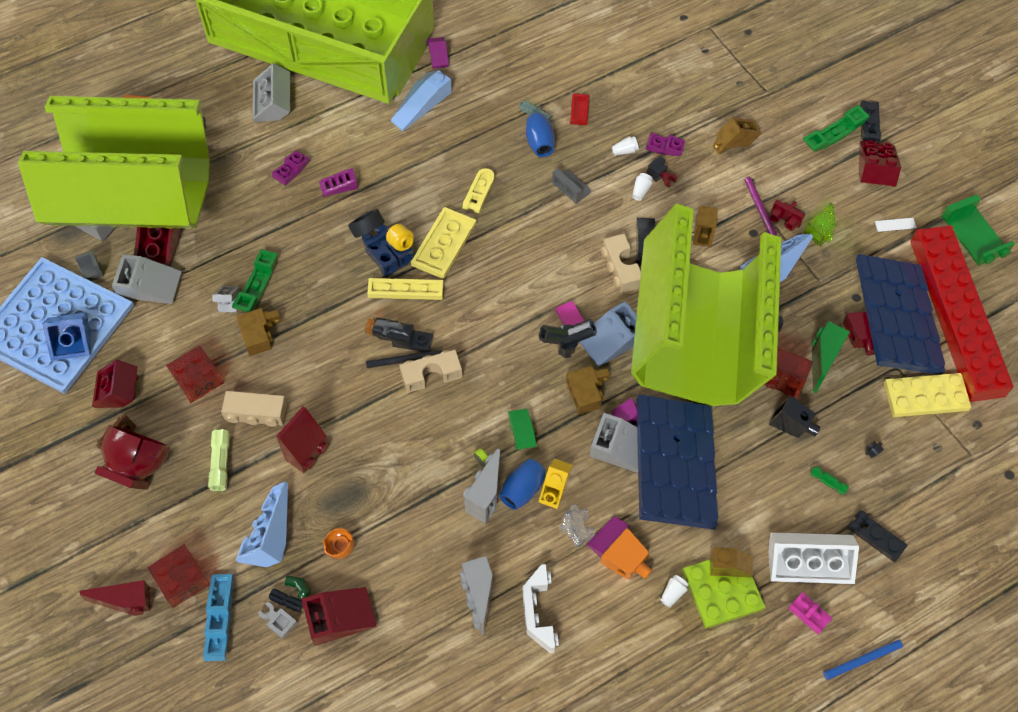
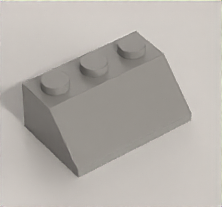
M272 63L253 80L252 121H278L289 114L291 110L289 71Z

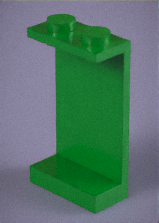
M976 194L947 206L941 217L948 226L952 225L958 240L975 263L980 266L985 263L990 264L999 257L1004 258L1008 256L1015 243L1011 241L1004 244L976 208L981 201L980 197Z

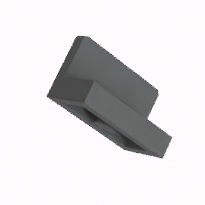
M557 168L552 172V183L575 204L591 193V190L569 170L562 172Z

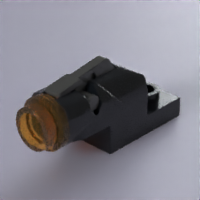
M379 317L368 318L365 332L381 340L392 341V347L418 352H428L431 349L434 338L433 333L416 331L414 324Z

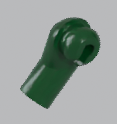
M290 575L286 576L285 586L295 587L299 592V599L309 597L311 588L305 579Z

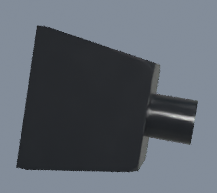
M791 396L775 410L769 425L796 438H799L805 432L815 437L820 430V426L812 422L815 413Z

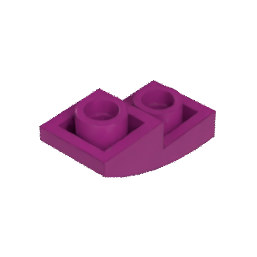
M651 132L645 150L664 155L681 156L685 140L670 134L665 138Z
M296 150L284 158V164L272 172V177L283 185H287L306 167L310 158Z

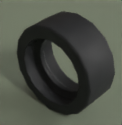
M374 209L350 222L348 227L353 236L358 238L375 230L385 220L379 209Z

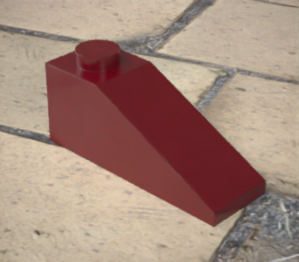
M145 580L80 590V595L86 601L123 613L138 616L146 611H150V587Z

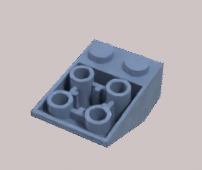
M626 301L609 310L594 323L597 329L595 336L580 342L598 367L634 347L637 315Z

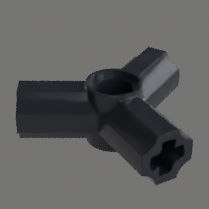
M588 319L575 325H563L560 327L543 325L538 336L539 340L544 343L557 344L559 355L564 358H571V355L575 353V347H577L578 342L595 336L597 329L593 320Z

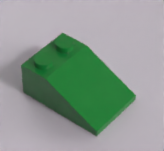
M828 321L825 327H820L812 344L815 347L812 352L813 392L815 393L819 390L850 332Z

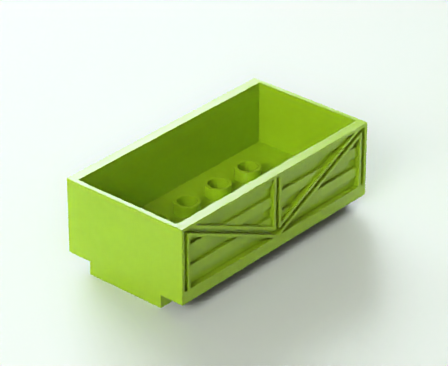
M195 0L208 43L270 64L274 63L293 72L387 104L391 102L394 95H400L426 51V41L434 29L433 0Z

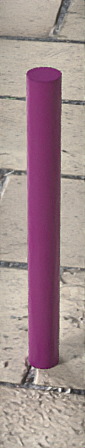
M751 177L745 178L746 186L767 232L777 236Z

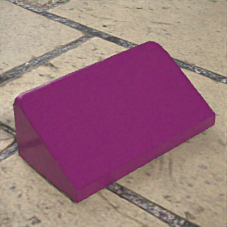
M614 516L587 543V546L601 558L626 528L630 529V526Z

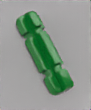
M818 466L812 469L810 473L812 477L819 478L822 483L833 490L835 488L841 495H844L849 489L847 484L839 482V479L826 471L823 472V469Z

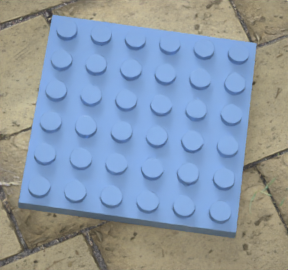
M41 257L0 306V361L66 394L127 316L134 304L132 301ZM87 313L90 327L91 354L51 361L42 323L49 317Z

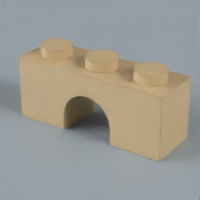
M625 234L604 239L603 247H601L602 256L606 257L608 261V270L613 273L614 285L616 288H619L621 294L639 289L641 271L637 263L626 265L621 262L629 258L631 249Z
M446 350L437 355H427L422 359L409 360L399 365L407 393L424 389V377L431 372L440 374L444 383L462 378V368L456 350Z

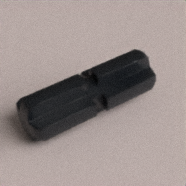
M275 588L271 590L269 594L271 601L280 605L285 604L287 608L296 612L302 611V600L291 595L288 596L287 593Z

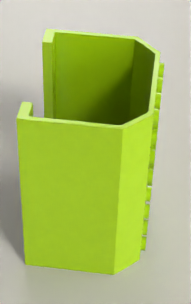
M49 96L45 104L46 113H53L63 152L23 151L18 161L37 223L55 226L196 229L209 185L210 166L200 100Z
M676 203L644 239L631 374L642 387L705 405L739 404L776 376L781 237L764 232L760 236L759 255L743 270L719 273L690 264L694 209Z

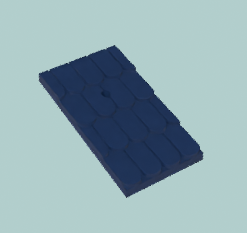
M858 254L856 263L877 366L942 375L945 371V360L939 344L940 337L932 315L933 308L927 292L928 285L922 266Z
M639 394L636 399L639 520L715 530L718 526L711 406Z

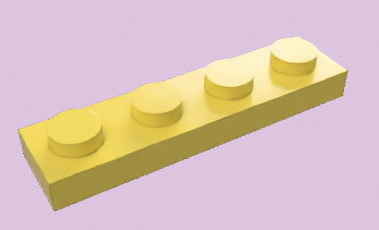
M369 278L367 295L368 298L442 300L443 280Z

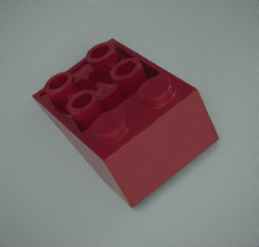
M871 140L860 141V182L896 187L902 167L895 145L888 142L883 144L875 143Z
M366 587L322 592L301 599L314 646L377 627Z

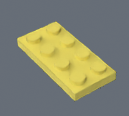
M444 207L411 260V266L444 279L476 226V220Z
M961 373L895 378L884 381L893 417L962 412L971 409Z

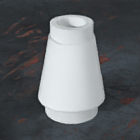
M630 136L612 146L614 156L635 153L636 150H639L636 138Z
M640 173L636 177L632 194L633 199L641 201L652 186L653 179L650 175Z
M674 575L673 578L669 579L660 601L671 608L688 591L687 587L689 584L681 577Z

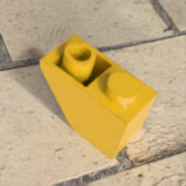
M554 458L548 468L539 503L558 509L572 471V464Z

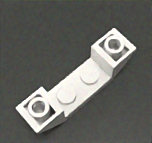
M542 564L523 586L522 594L526 633L549 653H554L555 646H559L558 634L553 633V626L537 627L539 626L538 613L534 614L533 606H537L536 593L532 592L547 591L548 584H551V572L546 571V564Z

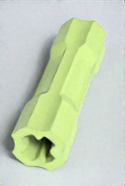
M224 429L212 431L211 437L212 454L208 487L211 491L215 492L227 489V458L230 434L229 431Z

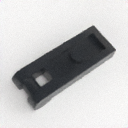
M861 101L860 107L869 115V119L861 125V140L880 142L879 102Z
M859 510L855 515V520L850 521L847 525L848 529L895 563L908 545L869 518L866 512ZM862 524H864L867 527L866 530L861 528Z

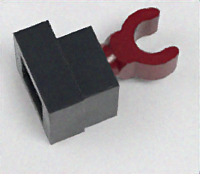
M660 156L648 165L646 174L650 175L655 182L663 179L665 186L669 188L671 185L669 180L676 183L677 177L674 174L667 173L666 160Z

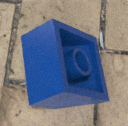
M87 313L49 317L42 323L51 361L91 354L90 327Z

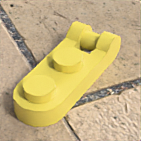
M486 168L479 170L463 202V209H472L476 213H481L484 202L494 183V172Z

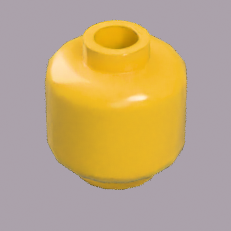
M395 224L388 230L386 241L394 249L405 251L413 244L414 235L404 225Z

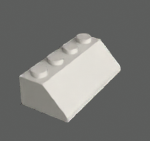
M770 533L768 552L771 581L855 584L859 545L853 535Z

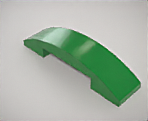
M857 105L845 112L843 118L820 132L818 130L804 137L803 141L813 152L823 150L844 139L869 119V115Z
M260 249L254 261V269L243 291L238 293L232 305L233 309L245 312L254 310L271 280L278 253Z

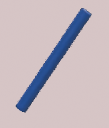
M896 640L823 672L826 680L832 679L903 648V644L900 640Z

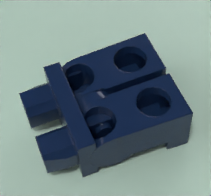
M382 224L376 228L377 235L372 236L370 233L362 236V241L367 255L376 263L386 278L398 271L399 267L403 268L411 263L414 254L411 247L405 251H398L389 245L386 241V235L392 226L387 227Z

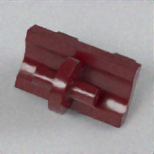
M776 200L771 211L770 220L778 223L782 219L786 221V229L793 231L796 227L800 228L805 214L796 208V201H793L790 205Z

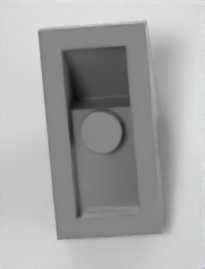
M221 286L212 294L213 302H218L219 312L237 311V309L232 308V305L240 292V286Z

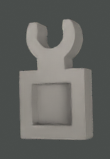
M267 602L266 606L270 611L267 614H263L259 610L258 614L263 620H270L266 624L267 627L284 639L297 625V621L281 608L276 613L273 605Z

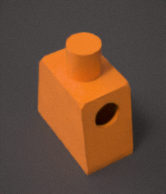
M628 528L601 556L600 563L628 580L635 573L639 574L643 579H647L653 571L645 564L649 552Z

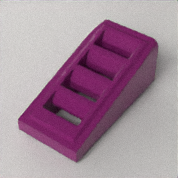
M353 168L319 181L323 197L358 189Z

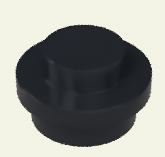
M876 441L871 442L865 447L867 449L865 455H869L870 458L877 456L884 450L882 447L883 443L881 441L878 443Z

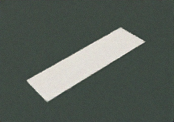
M914 218L875 221L878 232L916 228Z

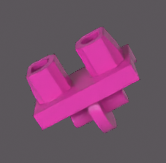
M803 592L788 607L793 614L817 635L833 619L819 607V603L812 601Z

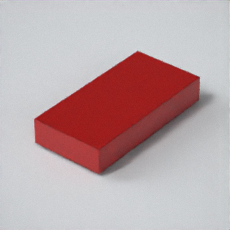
M572 94L570 124L587 125L589 95Z

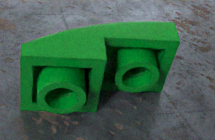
M528 409L508 411L510 430L513 431L516 450L537 447Z

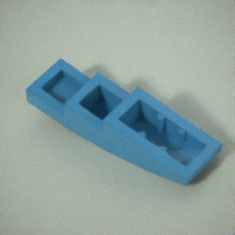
M214 574L211 576L206 606L204 661H226L231 622L233 574Z

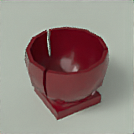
M109 425L103 435L101 452L105 464L97 466L94 474L129 488L148 490L150 482L146 481V478L161 469L168 457L170 446L139 433Z

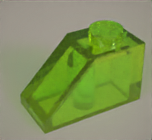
M832 203L826 206L807 224L804 234H812L813 238L811 240L820 247L825 242L829 243L835 236L836 221L834 205Z

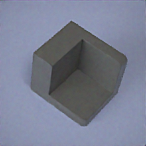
M92 250L75 256L83 278L92 281L104 276Z

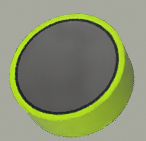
M482 449L476 450L473 456L478 464L484 468L488 455Z

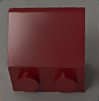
M116 359L99 370L96 375L92 407L123 408L133 402L136 396L134 390L138 380V366Z

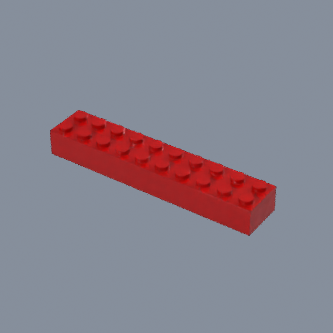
M952 225L916 230L910 243L918 264L922 266L928 285L927 290L957 372L962 374L969 401L975 402L1006 397L1014 386Z

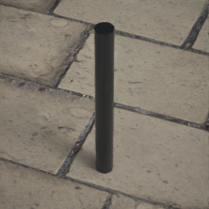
M442 350L366 361V367L374 368L400 364L409 360L415 361L427 355L440 354Z

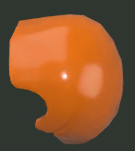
M335 528L330 531L323 540L324 553L333 559L348 557L352 553L355 544L352 533L344 528Z

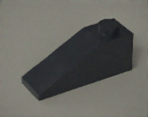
M637 217L636 263L638 265H642L644 239L656 227L655 218Z

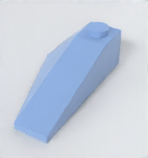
M439 70L426 73L415 82L392 117L391 122L402 131L406 130L452 93L451 79Z
M812 234L796 235L781 243L780 282L788 276L813 238ZM754 257V258L750 259L749 261H747L745 264H743V265L740 267V269L743 270V269H744L747 265H749L756 257Z
M284 481L272 487L261 507L263 513L251 525L254 530L249 538H244L236 558L237 562L269 567L283 559L287 531V482Z

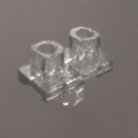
M577 504L571 505V509L564 513L565 517L562 518L564 524L559 526V530L561 533L567 532L568 538L572 537L575 547H581L584 542L591 540L595 536V531L592 526H584L583 522L589 519L587 509H579Z

